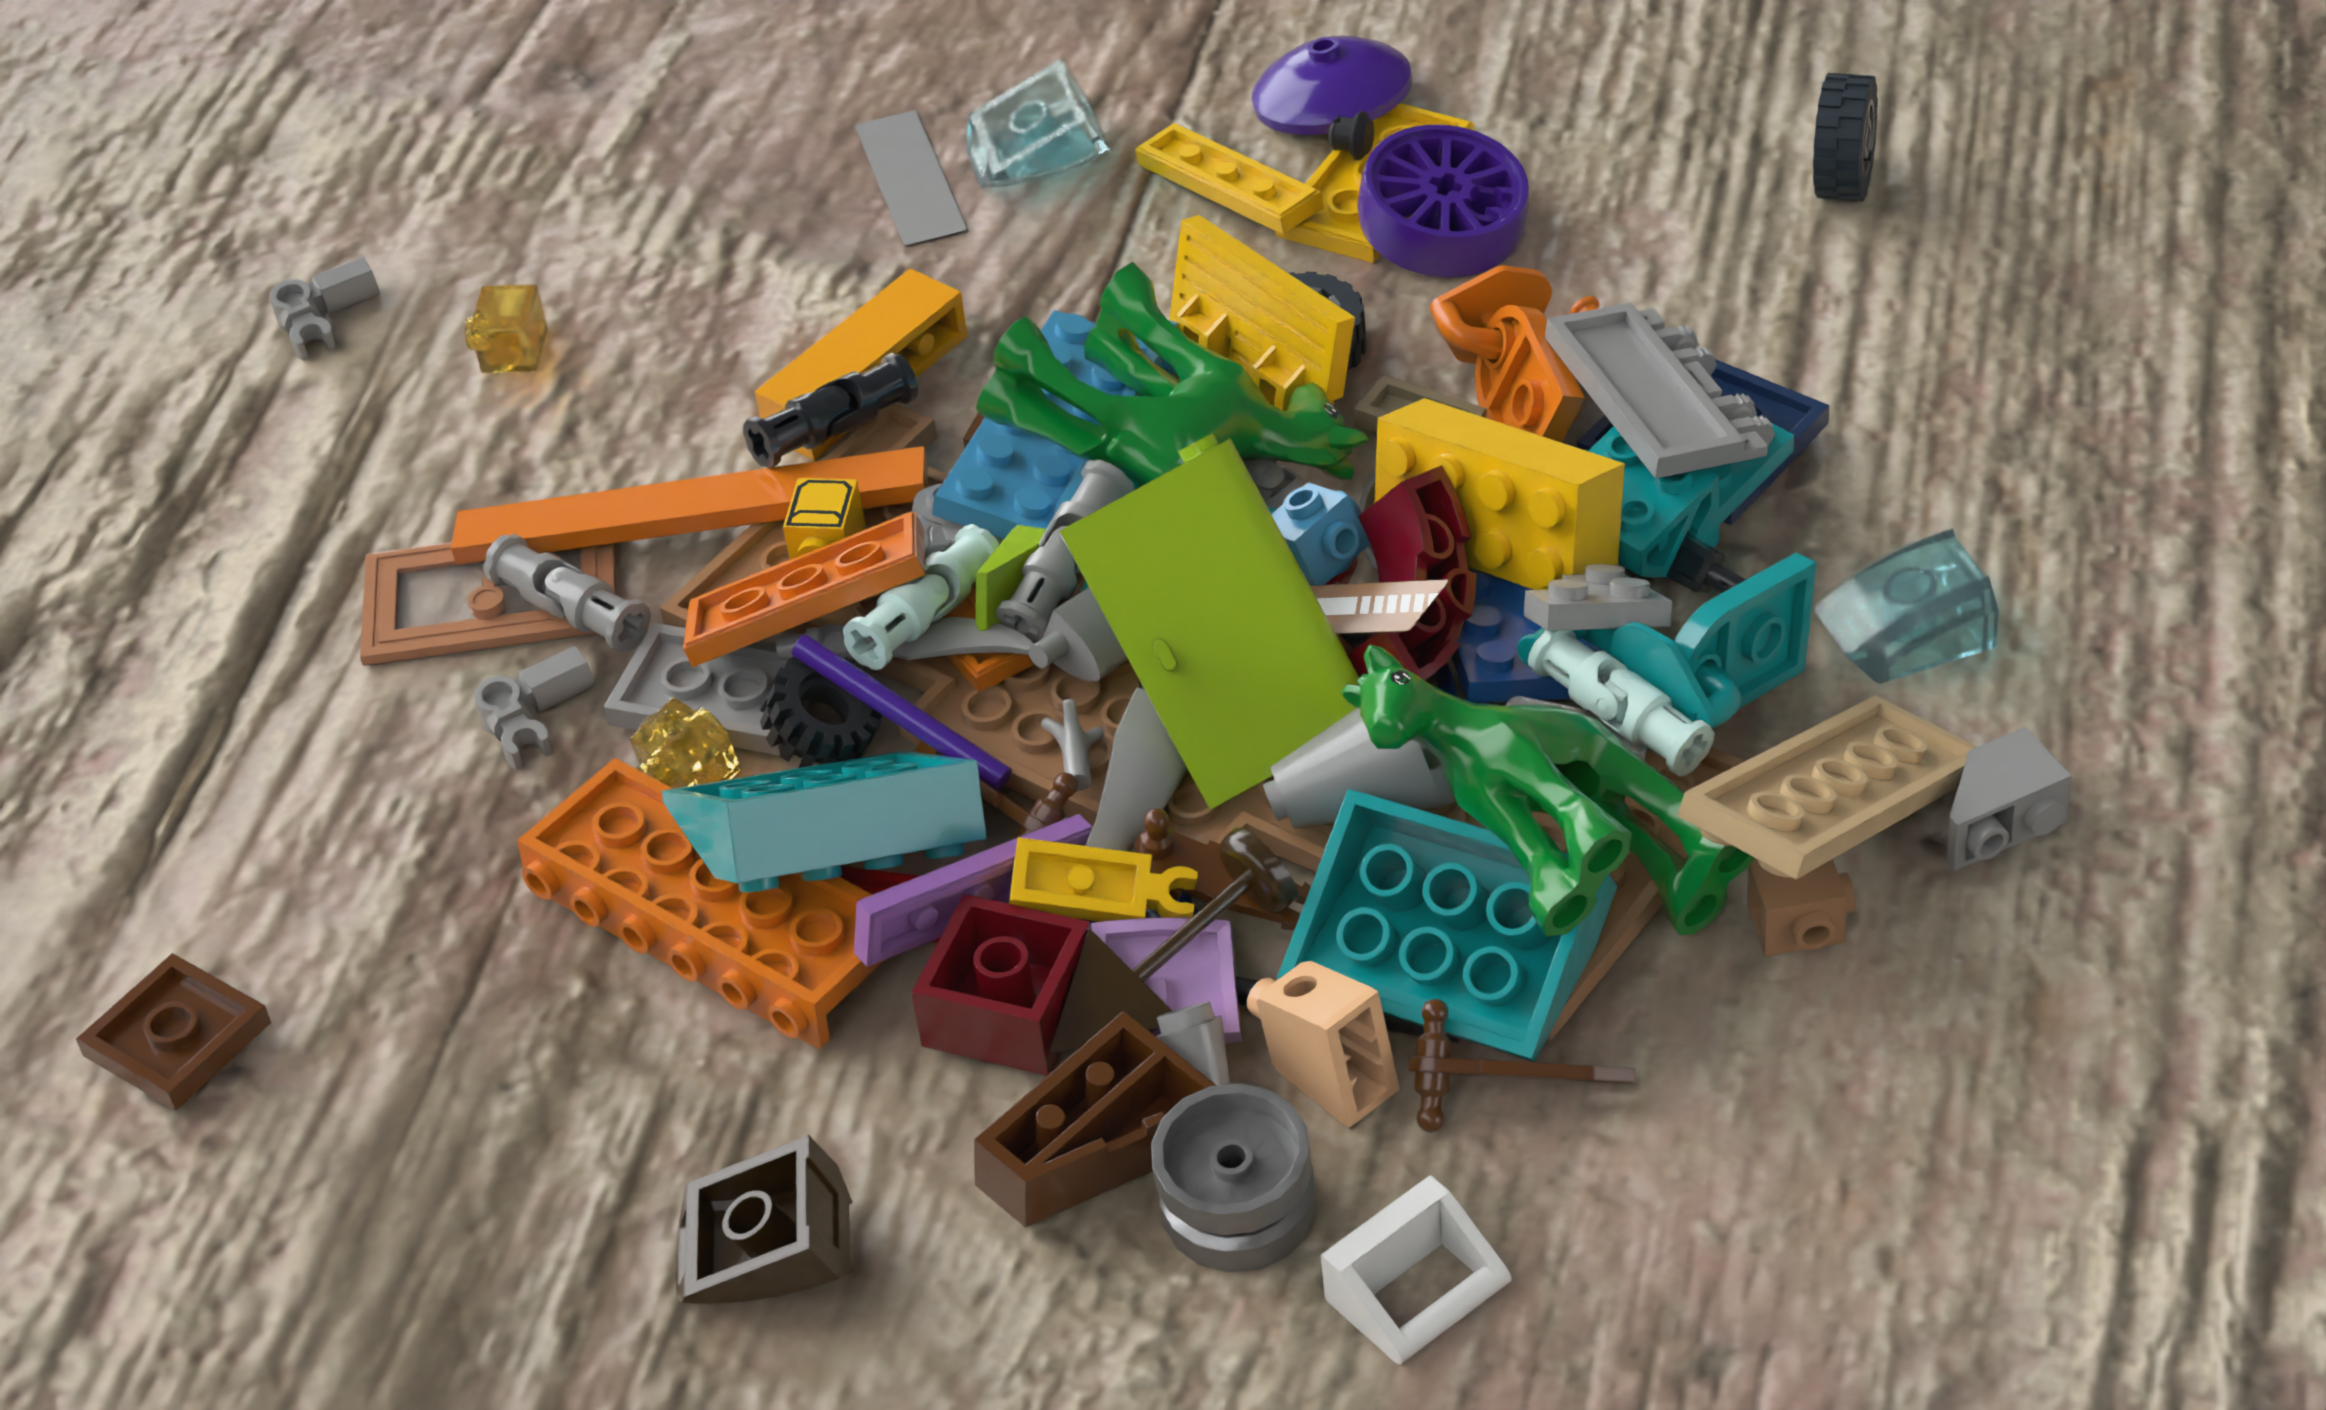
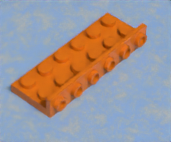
M617 758L611 760L517 840L523 866V880L537 897L543 900L551 899L574 912L585 924L605 929L621 938L635 952L639 954L647 953L671 966L683 979L690 982L697 981L721 994L733 1007L740 1010L747 1009L771 1022L783 1035L789 1038H799L817 1049H821L830 1040L826 1015L883 962L881 961L867 967L854 954L857 901L873 894L841 877L804 881L802 880L801 872L779 876L780 886L777 888L756 892H740L738 883L717 879L712 875L663 804L662 791L673 788Z

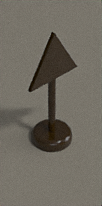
M1235 827L1224 837L1219 846L1221 862L1233 879V882L1133 970L1089 928L1050 1048V1054L1082 1047L1122 1011L1149 1032L1159 1031L1160 1027L1157 1017L1172 1012V1010L1144 982L1244 894L1260 907L1272 912H1282L1295 902L1299 897L1297 886L1279 858L1254 834L1243 828Z

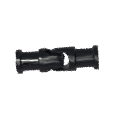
M890 353L881 359L880 365L861 374L852 371L842 375L813 392L788 400L785 404V409L764 419L756 416L747 419L743 424V435L747 448L760 466L767 468L775 467L780 463L782 456L801 447L813 449L823 444L825 438L831 435L843 434L874 420L879 410L896 402L908 404L914 401L918 396V385L914 371L902 355Z

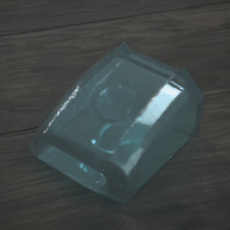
M1062 58L969 114L966 151L980 188L1005 187L1059 175L1087 164L1112 150L1097 118V113Z
M1953 528L1914 540L1884 554L1838 583L1819 599L1812 608L1845 656L1879 684L1996 648L1999 608L1989 575L1985 576L1955 537Z

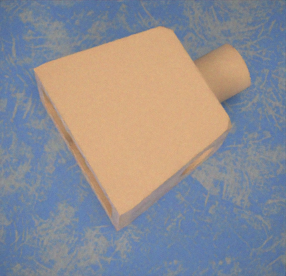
M1313 961L1300 963L1277 981L1273 978H1264L1253 986L1247 998V1009L1252 1015L1261 1020L1271 1063L1278 1073L1348 1128L1352 1127L1400 1090L1377 990Z

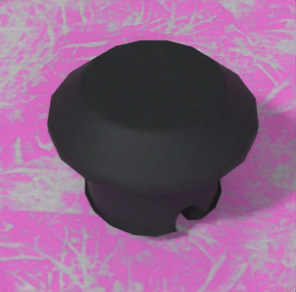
M1359 111L1354 118L1338 116L1333 120V124L1329 128V144L1335 151H1350L1354 160H1360L1372 148L1374 124L1365 111Z

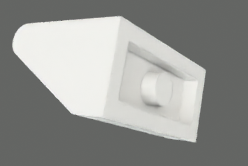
M1431 1175L1321 1254L1325 1300L1392 1361L1399 1365L1510 1283L1512 1279L1505 1264L1452 1193ZM1443 1245L1474 1273L1402 1327L1398 1328L1374 1294L1439 1246Z

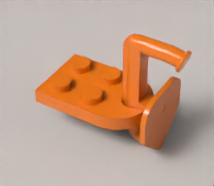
M1501 265L1434 299L1430 304V313L1455 358L1460 362L1476 364V396L1479 406L1487 408V419L1562 443L1572 422L1580 416L1585 397L1575 376L1545 339L1547 318L1543 313L1552 296V287L1548 278L1538 270ZM1595 296L1583 297L1574 304L1569 314L1599 309V300Z

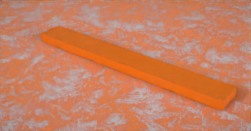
M921 446L457 511L451 551L456 565L485 561L487 550L501 535L517 534L527 542L530 549L541 554L544 552L549 553L781 521L786 519L798 478L857 479L863 509L911 503L920 490L928 487V459L925 447Z

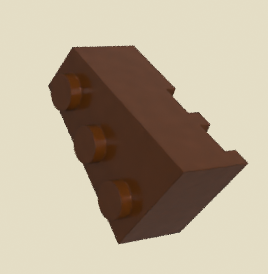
M1122 1011L974 1139L975 1186L1026 1228L1152 1172L1151 1142L1161 1119L1183 1098L1207 1087L1217 1085Z

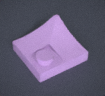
M1191 918L1114 920L1091 923V928L1133 970ZM1215 919L1144 983L1172 1011L1210 1001L1214 1015H1222L1225 1044L1243 1042L1233 930L1230 921ZM1161 1030L1154 1031L1151 1033L1154 1036H1157L1161 1034Z

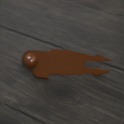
M920 741L915 749L919 753L944 756L923 741ZM1060 773L1054 778L1053 787L1047 797L1037 799L1031 810H1029L1003 791L996 790L979 778L981 797L1021 824L1013 839L1062 821L1065 817L1063 807L1069 797H1072L1078 789V780L1073 774Z
M1154 808L1145 814L1143 820L1145 829L1137 837L1134 848L1135 853L1152 855L1150 873L1162 874L1167 869L1176 866L1189 867L1198 872L1194 890L1175 888L1169 892L1171 897L1179 900L1184 892L1209 903L1233 882V879L1221 862L1219 843L1210 840L1206 845L1172 831L1169 827L1170 818L1163 809ZM1304 882L1303 886L1295 883L1299 895L1295 902L1304 905L1311 886ZM1245 894L1227 909L1281 923V929L1293 931L1301 914L1289 907L1282 912L1265 910Z
M1436 998L1426 1001L1422 1006L1421 1015L1424 1020V1033L1416 1040V1057H1408V1071L1415 1072L1414 1090L1421 1096L1420 1110L1416 1117L1417 1124L1423 1131L1429 1133L1438 1131L1444 1124V1113L1441 1110L1442 1097L1449 1092L1450 1075L1635 1083V1068L1451 1058V1041L1445 1035V1022L1449 1016V1009L1445 1002Z

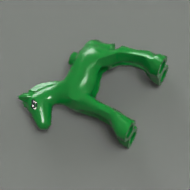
M1134 262L1116 271L1105 288L1099 303L1102 309L1096 325L1089 332L1084 343V354L1086 360L1105 369L1118 381L1133 388L1143 396L1110 395L1079 381L1055 358L1046 338L1030 317L1024 316L1013 322L999 340L993 356L996 370L983 387L977 400L976 410L984 418L998 425H1007L1022 433L1053 442L1081 459L1091 461L1102 460L1110 463L1140 486L1184 464L1178 451L1211 433L1214 434L1219 444L1231 438L1242 460H1275L1312 466L1340 480H1352L1354 468L1347 456L1353 453L1352 448L1364 446L1369 440L1368 436L1363 432L1346 427L1344 417L1331 403L1322 388L1314 382L1295 389L1291 395L1287 411L1269 404L1257 384L1242 365L1189 339L1166 319L1157 306L1153 282ZM1135 336L1173 366L1180 379L1175 378L1154 364L1142 352ZM1042 389L1094 418L1102 426L1070 414L1049 400Z
M1368 645L1364 653L1368 674H1363L1357 679L1359 685L1346 684L1341 691L1343 697L1350 704L1360 709V717L1366 726L1370 741L1377 749H1399L1407 742L1414 740L1427 747L1441 760L1448 784L1458 806L1506 843L1526 870L1531 881L1529 907L1545 936L1568 934L1590 915L1598 901L1595 893L1607 874L1618 869L1629 854V850L1639 857L1658 886L1667 919L1679 935H1693L1711 923L1721 912L1726 902L1728 883L1745 871L1755 859V857L1734 846L1720 845L1706 839L1701 835L1698 827L1678 817L1677 814L1685 792L1660 771L1642 760L1599 720L1558 706H1497L1472 703L1450 695L1427 683L1405 669L1392 654L1382 647ZM1626 796L1632 798L1656 815L1681 839L1688 855L1687 861L1632 814L1625 803ZM1532 812L1546 813L1554 818L1563 831L1569 861L1553 839L1535 820Z

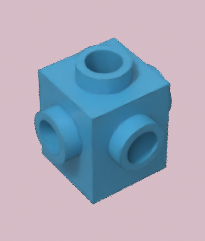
M1308 482L1305 486L1291 492L1285 498L1283 505L1272 513L1276 524L1310 586L1325 585L1331 578L1344 572L1350 566L1352 560L1370 545L1365 530L1358 518L1362 514L1359 506L1347 493L1340 490L1334 491Z

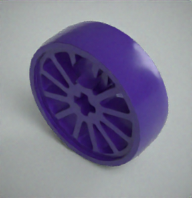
M1438 124L1407 128L1382 140L1368 157L1361 175L1357 202L1359 222L1364 236L1372 247L1383 257L1402 268L1419 274L1447 278L1479 274L1496 267L1514 251L1523 233L1529 207L1528 179L1523 166L1514 154L1498 141L1482 133L1463 127Z

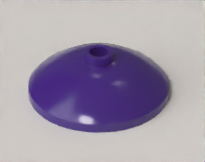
M1353 36L1322 37L1296 47L1272 63L1255 84L1252 91V103L1257 118L1274 130L1299 135L1329 133L1330 125L1333 124V120L1338 116L1354 118L1359 111H1365L1373 121L1388 113L1406 97L1411 89L1413 77L1408 59L1400 51L1386 43Z

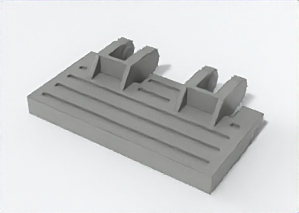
M1632 303L1547 318L1546 341L1655 479L1767 456L1769 444L1776 435L1772 428L1773 425L1762 415L1760 417L1755 415L1757 414L1754 407L1755 403L1748 395L1745 396L1744 393L1739 395L1737 393L1736 396H1721V388L1711 378L1715 367L1718 366L1714 359L1715 355L1709 348L1706 349L1704 346L1699 348L1700 344L1697 334L1691 327L1688 328L1687 325L1682 327L1680 325L1678 328L1675 326L1665 328V321L1654 308L1638 311Z

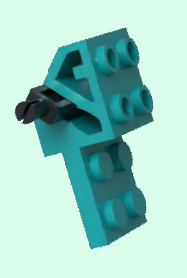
M1771 423L1776 435L1770 442L1767 456L1655 479L1613 426L1588 451L1625 463L1618 564L1641 577L1657 578L1667 576L1693 592L1708 593L1712 588L1719 593H1723L1747 580L1722 566L1726 556L1714 548L1719 543V525L1794 452V435Z

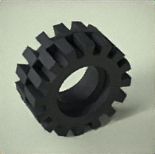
M792 657L787 660L784 668L781 667L762 703L760 712L764 713L760 723L762 730L771 729L766 738L771 748L782 743L784 747L779 756L787 762L790 761L793 755L802 758L798 767L801 768L812 766L813 762L825 764L863 757L882 722L880 719L883 715L803 662ZM845 657L846 661H848L852 665L855 664L854 660ZM866 669L862 670L863 672L872 677V675ZM816 700L829 705L840 715L843 723L829 724L814 718L805 710L801 701Z

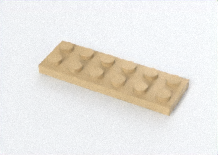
M1875 695L1686 791L1677 816L1698 827L1699 832L1706 839L1720 845L1734 846L1755 857L1764 870L1777 876L1798 879L1958 788L1968 752L1978 746Z

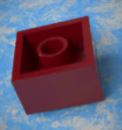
M963 894L911 991L921 1046L1048 1076L1060 1053L1050 1054V1048L1089 928L1091 929L1090 921Z

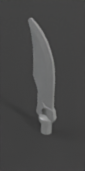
M942 617L938 621L931 622L926 632L917 640L903 642L892 652V657L913 660L936 656L990 652L1029 655V648L1034 643L1016 629L1000 623H995L987 631L977 630L975 619ZM825 624L820 627L807 628L806 633L778 636L776 639V650L779 660L785 661L793 657L791 654L797 640L804 634L832 652H835V654L843 659L845 657L852 659L853 657L844 644L843 628L845 625ZM869 636L865 639V644H870L874 639Z

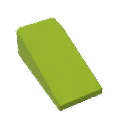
M1016 525L977 571L975 614L977 630L987 631L995 623H1001L997 618L996 610L1002 601L1012 598L1024 578L1021 569L1029 556L1039 548L1040 539L1046 529Z

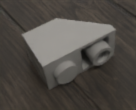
M2026 726L1969 750L1949 818L1946 863L1953 871L1979 860L1991 859L2002 850L2037 835H2046L2058 826L2067 823L2072 775Z

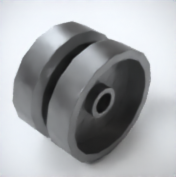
M1243 1083L1207 1087L1183 1098L1161 1119L1151 1142L1152 1169L1156 1189L1159 1193L1163 1226L1177 1250L1201 1266L1226 1272L1255 1270L1287 1257L1308 1236L1317 1213L1315 1180L1311 1164L1308 1130L1291 1103L1265 1088Z

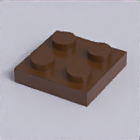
M171 953L80 1034L76 1041L83 1057L176 1111L270 1025L271 1020L264 1004Z

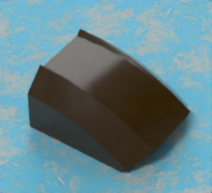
M810 1135L686 1184L677 1230L676 1299L681 1303L717 1304L777 1297L807 1290L840 1279L854 1271L850 1262L849 1205L853 1202L839 1166Z

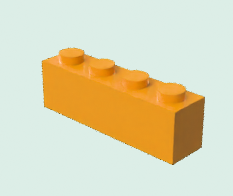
M910 268L755 390L760 418L764 419L785 409V404L788 400L813 392L842 375L852 371L861 374L880 365L881 359L890 353L902 355L913 369L916 379L968 337L961 291ZM853 429L837 436L831 435L825 438L823 444L813 449L801 447L794 451L815 461Z

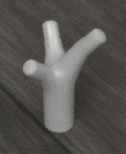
M1066 699L1063 701L1064 725L1050 718H1044L1041 722V727L1053 734L1062 750L1064 772L1075 776L1078 780L1077 791H1082L1091 785L1089 750L1093 743L1104 736V730L1100 726H1096L1090 731L1084 732L1079 724L1075 700Z

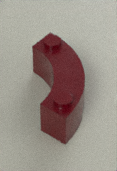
M1442 465L1400 482L1358 516L1374 553L1379 583L1448 580L1446 586L1411 630L1405 632L1369 633L1366 640L1348 654L1359 678L1363 674H1368L1364 653L1368 645H1374L1385 649L1396 657L1405 669L1425 681L1445 665L1458 649L1460 644L1457 643L1463 623L1472 616L1476 594V573L1468 570L1464 543L1471 538V534L1461 503Z

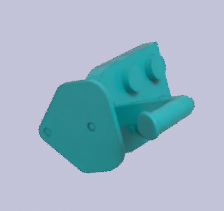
M1796 552L1704 603L1690 616L1674 641L1639 622H1629L1620 628L1573 630V632L1576 634L1577 640L1584 639L1610 653L1612 657L1624 664L1629 671L1638 674L1672 699V707L1691 721L1703 720L1711 726V729H1714L1729 720L1739 708L1805 671L1817 562ZM1540 628L1533 634L1523 636L1518 642V655L1521 661L1528 667H1530L1528 665L1529 653L1533 644L1546 630L1544 628ZM1642 745V746H1644L1645 748H1647V749L1653 751L1654 753H1656L1654 750H1652L1651 748H1649L1647 745Z

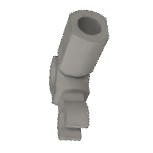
M364 256L312 276L313 282L309 284L299 279H290L277 284L271 290L270 301L278 325L282 330L287 331L294 352L302 361L309 358L305 345L312 340L324 341L329 350L336 348L332 327L328 320L321 317L320 312L326 311L330 315L380 294L373 271Z
M575 645L520 671L519 678L516 680L507 676L487 678L475 689L474 699L483 728L488 733L494 734L498 741L501 742L509 766L519 770L523 768L519 754L521 747L534 744L541 748L545 756L553 753L547 728L541 722L533 720V715L530 711L535 709L537 713H540L594 687L595 684L587 661Z

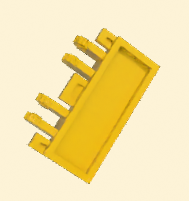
M1196 215L1181 220L1169 320L1177 322V328L1189 339L1242 365L1257 384L1269 404L1287 411L1291 395L1295 389L1314 382L1322 388L1325 395L1334 405V400L1342 398L1344 394L1355 317L1202 216Z

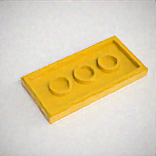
M1399 103L1391 111L1372 121L1374 124L1373 145L1369 153L1362 159L1354 160L1350 151H1335L1333 149L1305 183L1321 191L1324 208L1284 235L1275 231V236L1374 264L1381 254L1372 247L1363 234L1359 222L1357 204L1361 175L1371 152L1382 140L1407 128L1438 124L1458 126L1475 131L1474 123Z

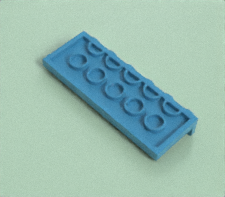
M1053 310L1042 327L1041 332L1046 338L1055 358L1079 381L1110 395L1143 396L1133 388L1118 381L1105 369L1085 359L1084 343L1096 323L1090 322L1078 314H1066ZM1169 320L1174 326L1177 327V322ZM1135 336L1142 352L1154 364L1174 376L1176 371L1173 366ZM1042 389L1049 400L1070 414L1102 426L1094 418ZM984 418L935 494L932 515L963 526L974 524L979 528L988 530L993 536L1005 539L1016 525L1046 529L1062 502L1071 501L1083 481L1081 471L1089 460L1081 459L1053 442L1022 433L1007 425H998Z

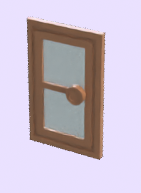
M452 542L371 553L365 556L360 659L363 666L597 634L593 631L589 633L581 632L573 628L568 623L566 617L560 619L547 611L529 604L521 597L517 589L509 585L497 586L491 583L484 575L483 565L485 561L456 565L451 551ZM616 543L549 552L583 571L585 574L608 583L612 587L613 593L616 594Z

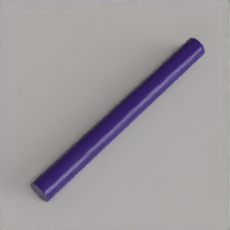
M804 634L795 643L791 652L793 657L944 756L977 760L979 778L996 790H1000L1010 778L1012 773L1010 767L816 640Z

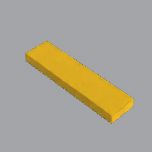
M1176 123L1165 128L1135 149L1139 166L1282 235L1324 208L1321 191Z

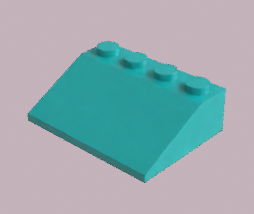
M897 751L662 791L663 804L712 875L717 879L738 883L740 892H756L777 888L780 886L779 876L799 872L802 873V880L804 881L839 877L842 875L841 865L860 861L864 862V869L868 870L896 867L904 864L903 854L925 850V857L929 859L957 856L965 853L964 843L987 839L977 760Z
M1347 789L1277 979H1280L1300 963L1313 961L1377 990L1384 1015L1424 1027V1020L1421 1015L1422 1006L1430 999H1440L1446 1003L1449 1009V1016L1445 1022V1034L1535 1062L1596 948L1617 885L1608 873L1595 893L1598 901L1590 915L1568 934L1545 936L1529 907L1531 881L1526 870L1506 843L1490 830ZM1562 852L1569 861L1568 853Z

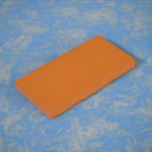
M908 512L690 599L683 650L692 668L924 576L925 530L917 513Z

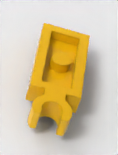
M1018 837L1009 904L1071 918L1099 922L1145 918L1146 909L1157 911L1162 918H1192L1194 904L1177 902L1170 896L1169 892L1175 888L1194 890L1198 872L1189 867L1176 866L1167 869L1162 874L1150 873L1152 859L1150 854Z

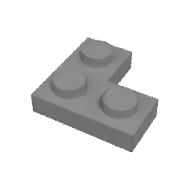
M1592 564L1586 566L1585 574L1562 575V579L1550 581L1548 590H1525L1524 616L1547 631L1620 628L1629 622H1639L1648 627H1671L1672 600L1650 589L1649 581L1626 576L1623 567L1609 564Z

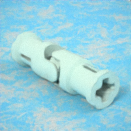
M974 524L966 525L960 529L955 535V543L944 552H933L925 558L924 576L885 591L878 598L875 609L865 617L859 616L851 619L844 626V644L850 655L859 664L867 666L872 670L884 668L891 661L892 652L905 641L917 640L926 632L931 622L938 621L967 598L971 593V585L976 581L977 571L999 546L997 539L988 530L979 528ZM871 636L874 641L868 645L865 644V639Z
M1545 630L1533 644L1529 653L1528 665L1534 673L1540 677L1551 676L1569 689L1570 699L1585 710L1589 709L1596 714L1600 720L1636 746L1647 745L1666 759V765H1668L1670 771L1677 776H1685L1692 772L1709 753L1715 736L1710 725L1703 720L1691 721L1672 707V699L1638 674L1629 671L1624 664L1604 650L1594 652L1576 639V634L1573 630Z

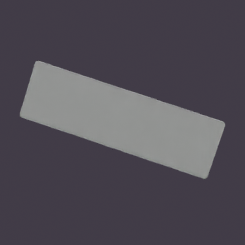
M913 110L855 125L903 245H911L967 230L917 111Z

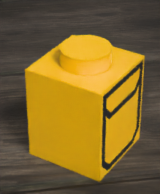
M797 479L783 525L789 559L816 550L865 529L866 524L857 479Z

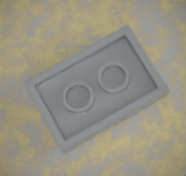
M652 623L603 706L607 724L780 755L784 745L780 743L771 748L766 740L771 729L762 730L760 723L764 713L760 712L762 703L781 667L784 668L787 660H779L776 643L758 641L692 668L683 650L686 628ZM810 700L801 701L803 707L806 709Z

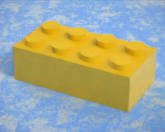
M1426 398L1377 419L1374 503L1400 482L1442 465L1455 489L1470 530L1471 538L1464 543L1468 567L1533 590H1548L1550 581L1560 580L1562 575L1585 574L1586 566L1609 564L1618 566L1625 463Z

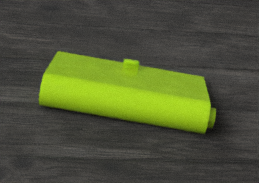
M1213 433L1178 451L1184 464L1059 531L1210 810L1273 776L1270 768L1272 765L1355 710L1357 707L1350 704L1343 697L1341 691L1346 684L1359 685L1357 682L1359 676L1231 438L1219 444Z

